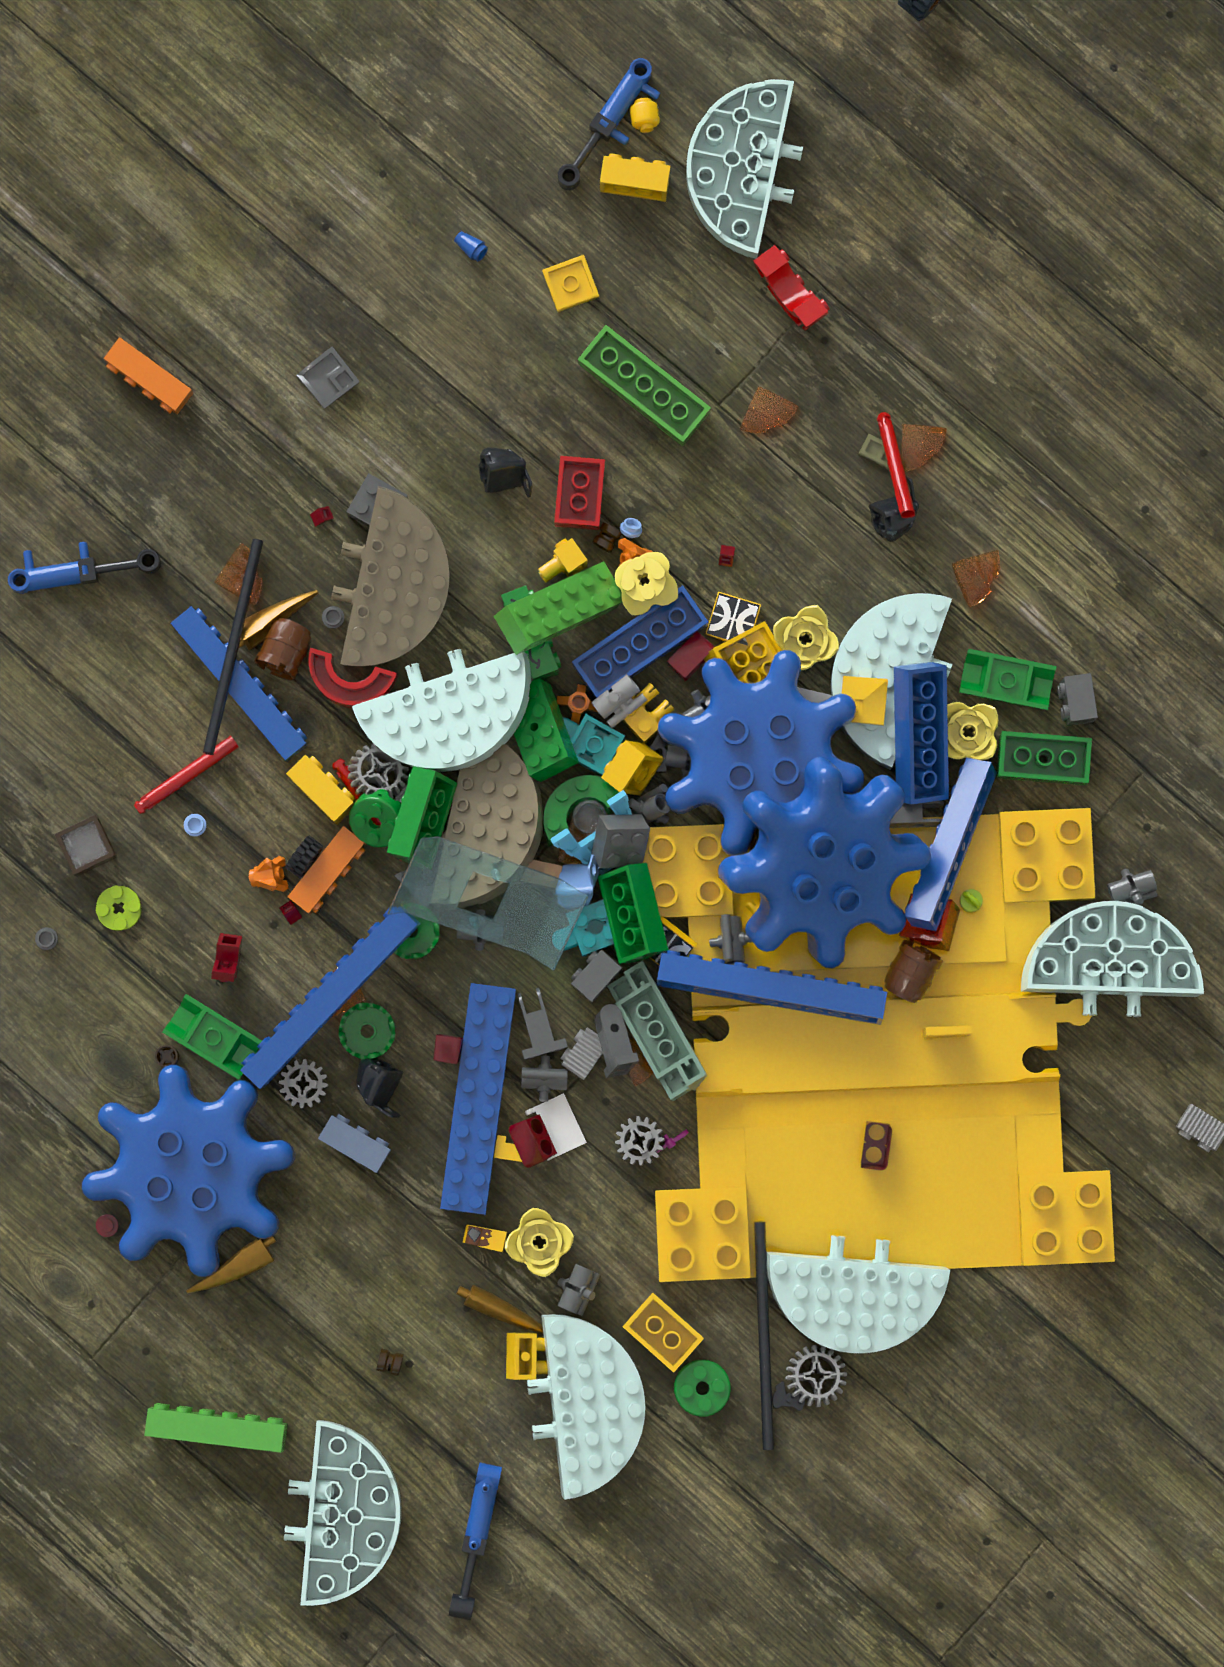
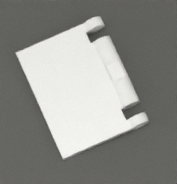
M564 1093L525 1111L526 1115L534 1112L537 1115L540 1114L557 1152L556 1155L550 1157L547 1161L587 1143Z

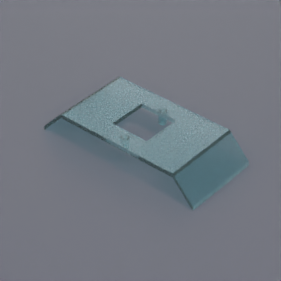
M437 836L420 839L387 914L406 912L527 953L547 967L555 970L588 896L560 878ZM472 872L509 884L493 919L457 907Z

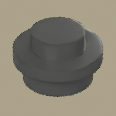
M330 606L323 611L322 621L326 627L336 629L343 624L344 613L339 607Z
M45 927L36 933L35 942L39 948L50 950L56 946L58 935L53 929Z

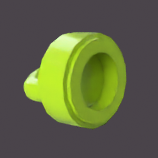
M969 889L962 893L960 905L964 911L973 913L982 906L983 898L978 891Z

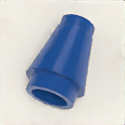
M463 231L459 232L454 239V242L471 260L479 262L488 251L485 242Z

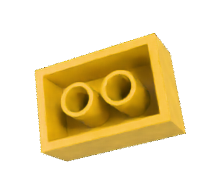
M609 154V156H604L600 192L666 202L670 166L666 165V162L659 160L649 163L644 162V159L639 157H631V160L622 159V156L618 154Z
M304 755L286 774L338 825L350 813L355 798L345 787L341 790L337 786L339 784L338 780L329 771L326 774L321 771L323 766L314 756L309 759Z
M653 1292L623 1325L624 1329L672 1372L678 1369L704 1339Z

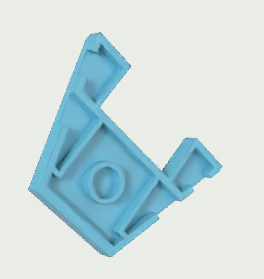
M624 790L607 800V803L616 815H632L628 804L629 799ZM566 828L550 840L555 847L563 849L568 855L576 857L585 865H589L596 831L582 841L577 842L568 828ZM600 868L599 874L603 875L612 868Z

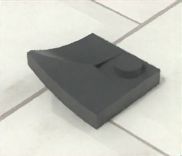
M330 347L296 375L323 409H326L360 382L333 347Z

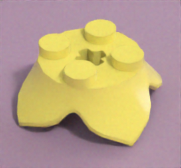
M648 552L640 557L623 562L617 568L615 582L621 589L623 605L631 615L644 614L649 611L652 605H669L678 599L677 583L669 574L670 564L662 553ZM647 577L650 582L642 586L640 580Z
M818 605L803 608L795 617L781 618L773 626L774 639L777 645L782 650H791L799 656L801 670L811 668L816 662L830 659L839 650L838 639L828 629L827 616ZM807 634L812 642L803 645L799 637H804Z
M960 702L947 704L948 757L953 759L967 757L977 760L992 758L997 748V740L994 737L999 721L996 708L986 704H977L973 707H968ZM963 728H972L974 730L972 733L974 737H965L963 735Z
M532 1208L522 1216L518 1229L511 1232L508 1236L505 1250L515 1261L525 1263L533 1274L546 1277L556 1270L560 1257L570 1250L574 1235L566 1225L555 1222L546 1211ZM536 1236L546 1239V1244L543 1245L544 1248L538 1249L537 1245H533V1240H536Z

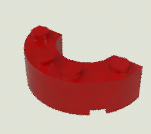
M774 245L753 260L754 265L761 278L765 277L768 283L767 288L787 315L798 326L803 324L802 329L807 330L825 317L830 308L823 299L819 300L811 290L807 291L803 285L805 283L798 274L795 275L788 263L790 259L783 249L779 251Z
M310 648L309 670L318 690L328 700L343 707L352 708L354 705L387 695L398 678L395 672L375 667L372 674L365 680L356 683L347 682L339 678L334 672V657L332 654Z

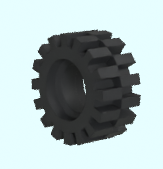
M308 835L292 854L285 868L300 879L309 870L316 858H318L324 846Z

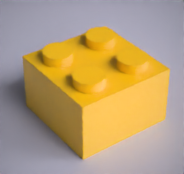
M625 740L618 746L617 754L613 760L605 766L604 774L601 778L619 792L624 790L626 794L640 796L664 758L645 743Z

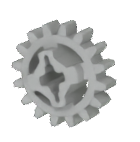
M304 1059L300 1065L295 1060L293 1068L290 1065L286 1066L289 1070L288 1073L281 1072L285 1079L279 1081V1084L284 1085L280 1093H287L284 1100L292 1099V1106H295L298 1102L300 1103V1108H304L305 1103L311 1108L313 1107L312 1101L315 1100L320 1103L319 1095H326L322 1089L328 1087V1084L323 1083L327 1075L320 1074L323 1070L322 1067L315 1069L316 1062L314 1061L308 1065L307 1060ZM300 1069V1074L295 1079H290L291 1075ZM309 1070L316 1074L318 1081L310 1078ZM305 1077V1080L310 1084L305 1086V1090L302 1091L301 1086H298V1082H301L302 1078ZM289 1087H294L298 1091V1098L290 1092ZM312 1089H317L312 1097L307 1098L308 1093Z
M637 1116L636 1122L629 1118L628 1126L621 1124L623 1132L616 1133L621 1137L620 1140L615 1141V1144L621 1145L617 1152L625 1153L622 1158L624 1160L630 1157V1164L632 1165L636 1163V1160H638L640 1166L644 1165V1160L651 1164V1157L659 1158L660 1156L657 1151L664 1150L660 1146V1142H664L665 1138L659 1137L663 1130L655 1129L658 1124L656 1122L650 1125V1118L648 1117L645 1118L644 1122H642L640 1116ZM638 1126L648 1127L651 1131L641 1132ZM630 1131V1132H631L630 1140L625 1143L626 1136H627L628 1132ZM637 1134L640 1137L645 1138V1140L643 1141V1148L640 1145L635 1144V1142L638 1141ZM655 1140L654 1147L650 1151V1143L651 1141ZM639 1150L642 1156H635L629 1151Z

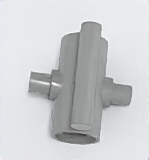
M628 674L611 686L613 691L606 690L592 701L593 706L604 719L613 712L615 713L607 721L611 728L615 727L647 701L643 693L634 700L632 699L640 689Z

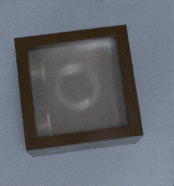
M96 815L55 834L71 871L76 877L117 858L100 819Z

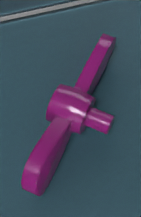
M685 1129L674 1138H669L665 1134L663 1137L666 1141L662 1147L664 1149H671L676 1145V1141L689 1133L688 1130Z

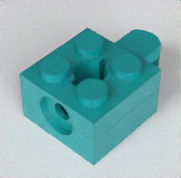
M585 714L580 725L568 718H563L579 761L578 764L602 777L605 766L617 754L616 750L624 742L625 735Z
M603 900L566 913L570 926L559 929L553 934V944L558 950L566 951L579 946L582 957L588 956L594 951L598 952L614 946Z

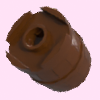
M279 618L265 636L261 651L257 653L254 660L255 664L263 670L267 667L271 670L270 674L289 681L295 680L299 672L298 668L306 657L311 642V632L294 621Z
M903 940L899 947V953L890 964V969L884 980V987L906 1001L917 1003L918 1000H921L928 987L931 986L936 970L940 969L943 960H940L941 957L923 946L913 947L914 942Z

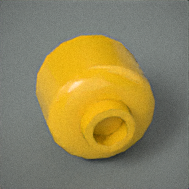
M650 98L637 99L631 105V124L635 129L640 130L642 133H648L653 131V128L660 123L658 105Z

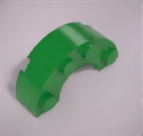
M593 775L574 777L558 786L550 795L544 810V835L548 846L551 847L553 845L550 840L552 837L568 828L567 819L570 813L577 807L586 804L595 805L602 808L607 815L612 814L613 810L607 803V800L618 794L619 791L601 777Z

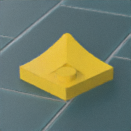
M843 676L841 694L851 696L856 704V715L851 721L852 723L884 726L888 679Z

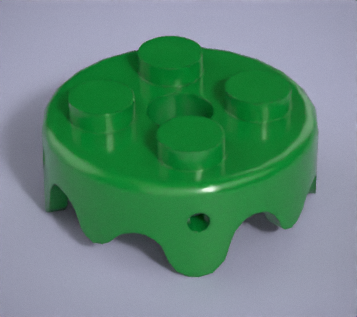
M385 789L377 790L368 795L362 794L350 809L349 824L351 830L359 840L367 845L379 848L387 847L395 827V819L399 814L401 803L390 798L388 791ZM371 818H378L381 821V825H375Z
M413 902L402 903L401 905L421 924L418 926L417 936L414 938L408 937L396 949L394 954L404 959L423 958L438 943L440 936L438 920L434 913L424 905Z
M359 1003L351 1007L342 1016L338 1032L340 1042L345 1050L359 1059H375L385 1054L392 1046L396 1034L395 1024L391 1015L383 1007L373 1003ZM365 1025H371L374 1029V1034L370 1038H365L361 1034V1029Z
M706 1359L693 1360L683 1366L674 1382V1394L678 1404L686 1412L698 1417H707L719 1412L726 1405L731 1393V1383L726 1371L719 1364ZM701 1381L709 1385V1391L705 1395H700L696 1392V1385Z

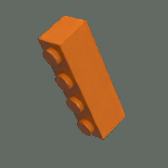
M120 337L104 357L107 369L116 375L120 372L125 376V382L132 387L137 385L142 388L144 396L150 400L157 399L161 402L159 406L169 414L173 411L178 415L193 395L192 389Z
M343 826L291 891L288 898L309 915L312 912L317 913L324 904L322 899L326 894L330 896L337 888V880L341 876L345 878L350 872L352 861L354 859L359 860L365 853L366 849L363 847L366 844Z

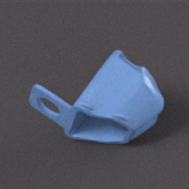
M591 855L589 865H563L555 893L558 895V903L564 908L574 910L590 905L594 886L600 872L595 855Z

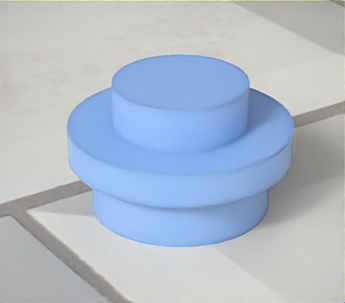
M627 518L621 523L620 531L628 538L639 537L642 533L641 523L637 519Z
M191 814L184 821V829L190 836H200L206 830V821L199 814Z

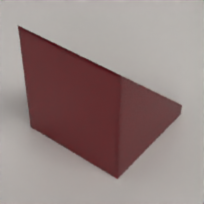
M329 506L318 508L310 514L315 527L334 519Z
M721 545L718 565L732 567L734 546Z
M291 900L279 907L290 925L302 918Z

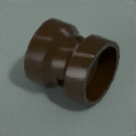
M603 522L600 527L601 532L594 537L592 543L602 550L611 553L614 549L615 541L620 539L622 533L613 526Z
M170 1045L159 1047L155 1053L156 1062L162 1067L177 1065L179 1062V1052Z
M381 1349L376 1371H389L392 1375L398 1376L404 1354L398 1352L392 1354L389 1350Z

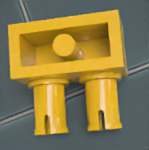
M565 538L555 545L554 558L538 569V573L543 581L547 583L561 572L566 573L568 577L579 573L588 567V560L572 538L568 541Z
M651 683L639 694L632 697L634 700L643 693L647 701L622 720L642 743L649 741L658 732L660 719L665 714L674 711L671 705L667 707L669 702L666 699L651 713L645 710V705L659 694L656 688L649 693L654 688Z
M507 1333L506 1379L536 1380V1374H548L547 1361H537V1351H545L544 1338H537L536 1333Z

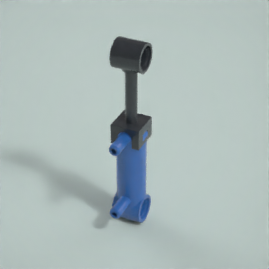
M638 58L631 63L629 70L602 110L596 114L589 124V130L593 132L589 141L573 164H565L559 169L558 183L562 189L571 191L578 187L580 183V168L601 138L608 142L613 137L623 145L628 143L629 137L616 130V127L640 91H643L655 100L658 99L660 92L647 84L651 79V65L646 59ZM637 68H644L646 74L638 76L634 71ZM566 173H572L575 179L567 182L563 179V176Z
M80 542L79 551L81 559H77L78 561L34 568L32 551L27 550L23 552L25 569L13 570L8 576V583L19 594L79 583L83 585L99 582L98 574L138 568L146 574H154L161 567V559L154 550L145 549L138 554L137 559L96 565L95 559L93 557L89 558L87 542ZM146 557H154L155 562L152 566H144L143 561ZM24 576L26 578L25 584L17 587L15 585L16 578Z
M479 1463L462 1551L468 1552L461 1591L460 1594L453 1593L448 1616L471 1621L475 1598L470 1597L469 1592L477 1555L484 1556L502 1470L500 1466Z

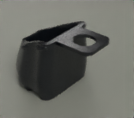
M484 448L480 454L479 474L481 482L484 484L485 492L494 493L523 486L527 497H531L533 485L526 469V461L511 449Z
M907 476L906 479L910 487V495L915 511L914 517H901L896 497L869 504L872 516L871 522L875 531L889 542L896 541L911 529L919 509V504L915 500L913 481Z
M377 1058L362 1059L358 1066L356 1084L365 1103L375 1107L391 1118H400L401 1115L388 1107L387 1104L402 1078L403 1071Z

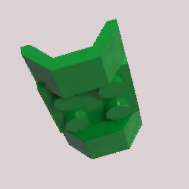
M968 649L959 693L1048 711L1049 698L1057 666Z
M185 994L171 1021L162 1031L165 1035L238 1080L243 1076L240 1070L244 1065L241 1063L249 1054H256L259 1051L257 1046L262 1042V1040Z

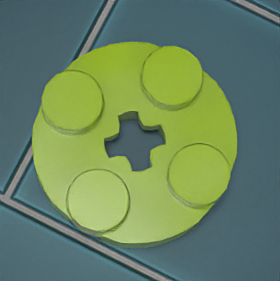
M112 886L103 891L99 896L96 914L100 922L111 930L122 931L129 929L140 919V899L128 887ZM122 902L124 904L122 908L125 911L123 913L118 912L117 914H115V908L113 907L114 904H120Z

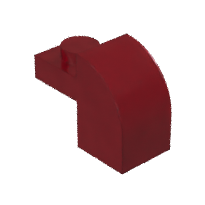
M220 933L211 979L221 982H234V979L237 978L242 936Z

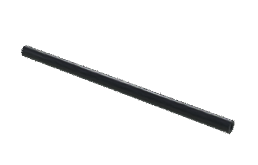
M259 539L252 540L203 748V753L207 755H214L263 546V541Z
M760 1221L754 1222L762 1445L763 1450H773L766 1224Z

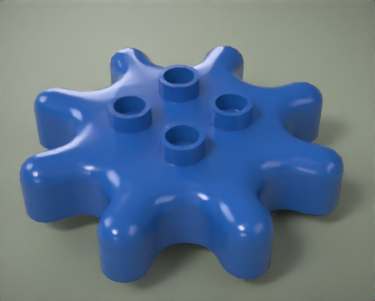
M791 650L778 652L772 660L767 676L762 681L756 683H744L738 680L728 663L721 658L708 660L702 668V677L711 695L710 703L706 710L695 717H688L677 713L665 714L658 723V732L662 740L668 744L685 749L691 758V769L688 775L670 786L666 792L665 800L668 807L677 814L687 813L702 805H710L719 810L725 820L720 843L723 851L728 856L746 854L750 848L753 835L758 829L743 812L742 806L745 797L753 791H763L779 803H788L795 800L804 790L805 767L813 758L824 757L839 769L843 779L844 794H856L864 785V774L860 767L838 759L831 749L833 734L854 719L856 715L855 701L847 694H837L819 703L805 699L797 688L801 673V661L799 656Z
M816 757L809 761L805 767L804 790L795 800L788 803H779L763 791H753L745 797L742 806L743 812L758 827V842L749 853L725 858L719 865L718 875L723 883L735 893H760V906L748 920L745 928L746 935L758 949L766 952L774 951L791 934L806 932L810 954L821 966L833 969L844 961L846 937L854 927L863 923H871L889 935L898 934L904 929L906 925L905 913L891 899V887L896 878L901 874L925 868L930 863L931 851L913 833L897 835L890 833V821L905 801L904 790L891 777L887 775L876 776L859 793L853 795L844 794L843 779L839 769L828 759Z
M168 1065L158 1075L160 1100L151 1111L145 1114H136L124 1105L111 1102L100 1108L98 1113L99 1124L118 1141L120 1146L119 1157L111 1168L95 1171L85 1176L82 1181V1191L92 1201L117 1199L128 1208L131 1215V1223L119 1242V1251L125 1259L129 1261L143 1260L159 1241L171 1239L179 1242L184 1247L190 1271L196 1276L208 1277L218 1270L220 1263L218 1241L225 1231L234 1227H240L259 1239H268L277 1233L279 1229L278 1216L261 1203L258 1197V1186L266 1174L289 1168L295 1160V1150L286 1141L259 1142L250 1135L246 1126V1119L258 1100V1091L252 1083L238 1080L229 1086L219 1100L203 1102L198 1100L193 1094L188 1072L178 1065Z

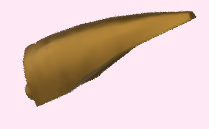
M315 590L283 600L247 617L239 648L245 645L248 650H251L265 641L264 638L275 621H278L279 618L288 619L318 595V591Z
M257 1238L241 1248L213 1275L206 1277L186 1290V1292L192 1293L217 1287L240 1279L267 1266V1264L275 1261L268 1249V1246L276 1242L275 1238Z
M472 1285L471 1290L462 1286L459 1287L456 1294L466 1298L463 1305L497 1320L543 1334V1325L496 1295L475 1285Z

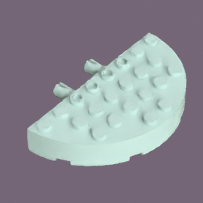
M765 80L764 82L746 84L727 93L709 108L699 122L688 149L686 166L687 188L691 203L700 221L723 245L737 253L755 259L759 253L769 201L773 199L791 204L794 194L793 189L776 187L773 184L778 158L786 157L800 161L803 151L802 146L784 144V141H782L794 81Z
M917 593L884 601L870 609L854 623L841 642L836 654L831 674L832 696L841 694L843 676L888 679L884 726L850 722L842 727V730L850 742L868 759L891 770L895 760L894 667L927 662L947 665L948 678L952 664L935 659L932 654L952 598L935 594Z
M461 649L454 650V653L450 651L447 654L453 670L451 674L423 682L419 663L411 664L412 667L408 665L405 669L411 685L409 688L354 705L352 708L368 738L392 758L411 767L415 766L439 772L467 768L493 755L496 750L510 739L519 726L529 701L531 670L528 654L525 652L518 655L513 653L466 668Z
M1121 901L1091 903L1075 909L1053 922L1032 946L1021 978V992L1078 993L1083 995L1082 1015L1084 1016L1088 1014L1089 1016L1097 1015L1096 995L1099 994L1125 995L1127 997L1126 1016L1141 1017L1140 997L1143 995L1197 997L1204 994L1201 970L1199 964L1197 965L1192 953L1193 950L1179 930L1161 915L1143 908V906Z
M831 1235L830 1255L828 1256L767 1251V1277L774 1299L786 1318L800 1332L814 1342L827 1348L847 1353H871L885 1350L902 1343L917 1333L930 1320L939 1307L945 1294L950 1270L943 1266L888 1261L890 1240L882 1241L881 1239H876L875 1259L872 1260L843 1257L846 1237H836V1235Z
M541 1315L548 1376L545 1379L527 1380V1386L531 1387L527 1389L529 1395L549 1392L553 1421L552 1424L533 1425L532 1431L539 1432L533 1433V1439L554 1437L561 1494L564 1500L588 1494L600 1488L616 1476L633 1455L642 1434L645 1419V1396L635 1364L624 1348L608 1333L585 1320L571 1316Z
M317 1420L312 1480L310 1482L289 1480V1486L298 1487V1489L288 1488V1495H308V1498H310L308 1525L306 1528L285 1526L286 1533L294 1534H284V1541H304V1544H306L301 1605L311 1606L327 1604L348 1597L368 1584L382 1569L391 1555L401 1524V1498L398 1484L391 1467L381 1452L356 1431L334 1422Z

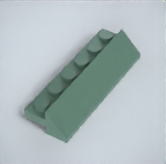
M641 961L623 972L624 976L607 987L656 1078L663 1085L670 1100L674 1101L691 1090L695 1091L707 1077V1073L644 961Z

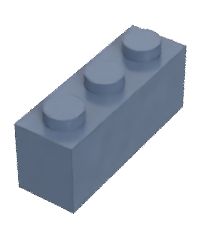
M340 1114L337 1117L331 1115L318 1139L378 1173L391 1152V1149L387 1148L389 1143L379 1137L376 1140L368 1136L370 1132L359 1125L356 1129L348 1125L350 1120Z

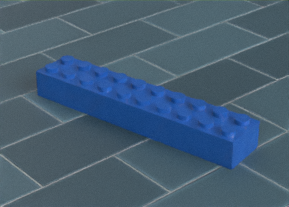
M395 905L391 906L383 914L385 919L381 923L376 922L367 931L370 935L366 939H359L352 947L354 952L350 956L344 955L336 963V966H338L336 971H329L320 980L322 985L319 988L311 989L304 997L307 1001L303 1005L297 1004L289 1012L291 1018L288 1021H281L273 1029L275 1034L272 1037H266L257 1046L260 1050L256 1054H249L241 1064L244 1067L240 1071L259 1089L264 1088L418 928L421 923L402 905L397 907Z
M671 950L661 954L657 977V986L878 1025L882 1023L887 992L883 991V988L879 986H870L869 989L860 987L861 984L856 982H847V985L839 984L838 980L833 978H824V981L816 980V976L810 974H802V977L793 976V972L787 970H779V973L770 972V968L764 966H757V969L748 968V964L734 962V965L725 964L723 959L712 958V961L703 960V956L690 954L689 957L680 956V952Z
M471 983L440 1209L486 1215L516 989Z

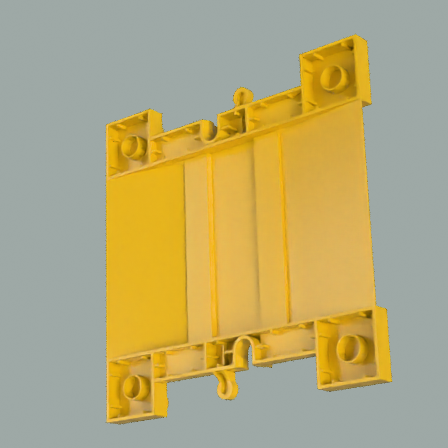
M1091 808L1012 811L981 815L936 931L911 926L907 918L904 929L898 934L893 935L882 932L871 923L860 924L848 933L845 941L844 961L833 969L821 966L810 954L806 932L791 934L774 951H762L753 942L744 945V963L748 964V968L757 969V966H764L770 968V972L779 973V970H787L793 972V976L802 977V974H810L816 976V980L824 981V978L837 979L839 984L847 985V982H856L861 984L860 987L869 989L870 986L882 987L883 991L887 992V998L881 1025L691 992L692 1020L705 1021L709 1017L718 1016L727 1022L729 1032L725 1039L718 1042H713L706 1038L693 1039L694 1052L707 1073V1077L696 1089L700 1189L655 1191L659 1282L756 1277L754 1222L760 1221L766 1224V1250L768 1252L828 1256L830 1255L831 1235H836V1237H846L843 1257L875 1259L876 1239H881L882 1241L890 1240L888 1261L943 1266L948 1269L1115 1262L1110 1170L1063 1171L1058 1068H1047L1039 1073H1032L1024 1067L1022 1062L1023 1054L1028 1048L1036 1047L1043 1051L1057 1050V1023L1068 1022L1073 1026H1082L1089 1022L1092 1017L1089 1014L1087 1016L1082 1015L1083 999H1074L1068 1004H1056L1055 993L1021 992V978L1027 956L1038 937L1050 926L1049 902L1095 899ZM923 817V819H943V817ZM724 824L650 827L643 863L648 864L660 917L663 916L665 919L688 918V936L698 943L691 954L703 956V960L712 961V958L723 959L722 948H711L709 943L710 939L718 938V935H721V915L740 916L742 932L746 933V924L753 914L745 906L750 901L752 903V899L755 897L761 902L760 893H735L719 878L718 868L720 863L725 858L730 857L723 851L720 843ZM937 827L889 829L891 834L896 835L913 833L930 847L934 843ZM921 870L901 874L896 878L891 887V899L904 913L906 906L913 897V888L915 884H918ZM969 889L978 891L983 898L982 906L973 913L964 911L960 905L962 893ZM903 940L914 942L913 947L923 946L940 956V960H943L940 969L936 970L931 986L928 987L921 1000H918L917 1003L906 1001L884 987V980L890 969V964L899 953V947ZM972 1025V1033L969 1036L923 1037V1029L926 1027ZM866 1121L888 1123L892 1128L888 1166L885 1170L861 1168L863 1143H867L864 1140ZM878 1124L872 1125L869 1129V1136L873 1140H880L885 1134L884 1128ZM870 1147L866 1151V1159L869 1162L876 1163L881 1159L882 1153L879 1148Z

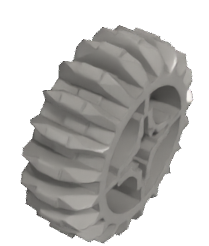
M374 743L371 745V749L365 745L363 751H356V757L351 758L350 762L352 764L348 766V770L351 772L348 774V779L353 780L350 786L358 787L355 792L356 795L361 792L368 795L377 790L385 789L388 791L389 797L393 799V795L397 796L401 793L400 790H403L406 786L404 782L408 780V776L405 775L408 772V767L403 766L404 763L384 753ZM378 759L385 760L388 763H382ZM367 760L369 771L362 776L361 764ZM394 770L395 782L389 786L387 775ZM369 783L376 784L378 788L369 785Z
M813 1345L811 1353L807 1347H804V1356L797 1351L795 1355L798 1361L793 1358L789 1360L794 1367H786V1371L792 1372V1375L786 1376L785 1380H793V1383L789 1384L787 1388L795 1387L796 1391L792 1393V1396L795 1397L801 1394L799 1402L802 1403L807 1398V1406L809 1407L812 1405L813 1400H815L816 1407L821 1406V1400H823L825 1405H829L828 1397L835 1401L837 1396L834 1392L838 1394L843 1393V1390L838 1385H846V1381L840 1380V1377L847 1376V1372H840L839 1370L845 1367V1364L837 1365L836 1362L841 1357L838 1355L834 1359L831 1358L834 1352L832 1349L825 1354V1346H821L819 1352H817L816 1345ZM811 1358L812 1363L810 1364L809 1372L798 1374L801 1364L806 1359ZM818 1358L825 1360L831 1366L833 1372L823 1370ZM813 1370H816L817 1374L827 1375L818 1379V1383L815 1378L805 1377L815 1373ZM834 1379L829 1391L821 1394L823 1381ZM799 1381L809 1382L814 1394L807 1392Z

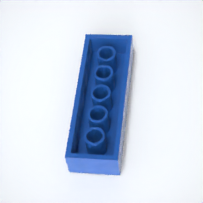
M682 585L678 588V599L664 606L653 605L648 612L637 616L573 660L572 666L596 699L606 690L613 691L611 686L626 674L630 678L634 677L688 640L696 631L699 632L707 627L708 620Z
M927 662L895 666L896 783L904 790V803L918 804L949 799L947 665Z

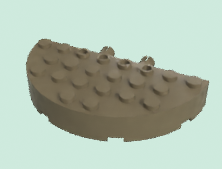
M378 486L366 545L359 546L343 541L342 548L344 549H341L340 556L357 558L362 562L357 587L354 590L334 585L333 592L335 593H332L331 600L348 602L352 606L340 662L342 665H376L396 659L409 652L433 629L440 618L448 595V557L445 545L436 526L428 515L411 500L393 490Z
M507 744L502 745L487 759L459 771L447 830L442 832L439 842L443 847L430 901L437 908L461 909L475 904H483L494 899L521 878L523 871L532 862L538 850L544 826V807L542 805L541 792L537 781L529 776L524 761Z

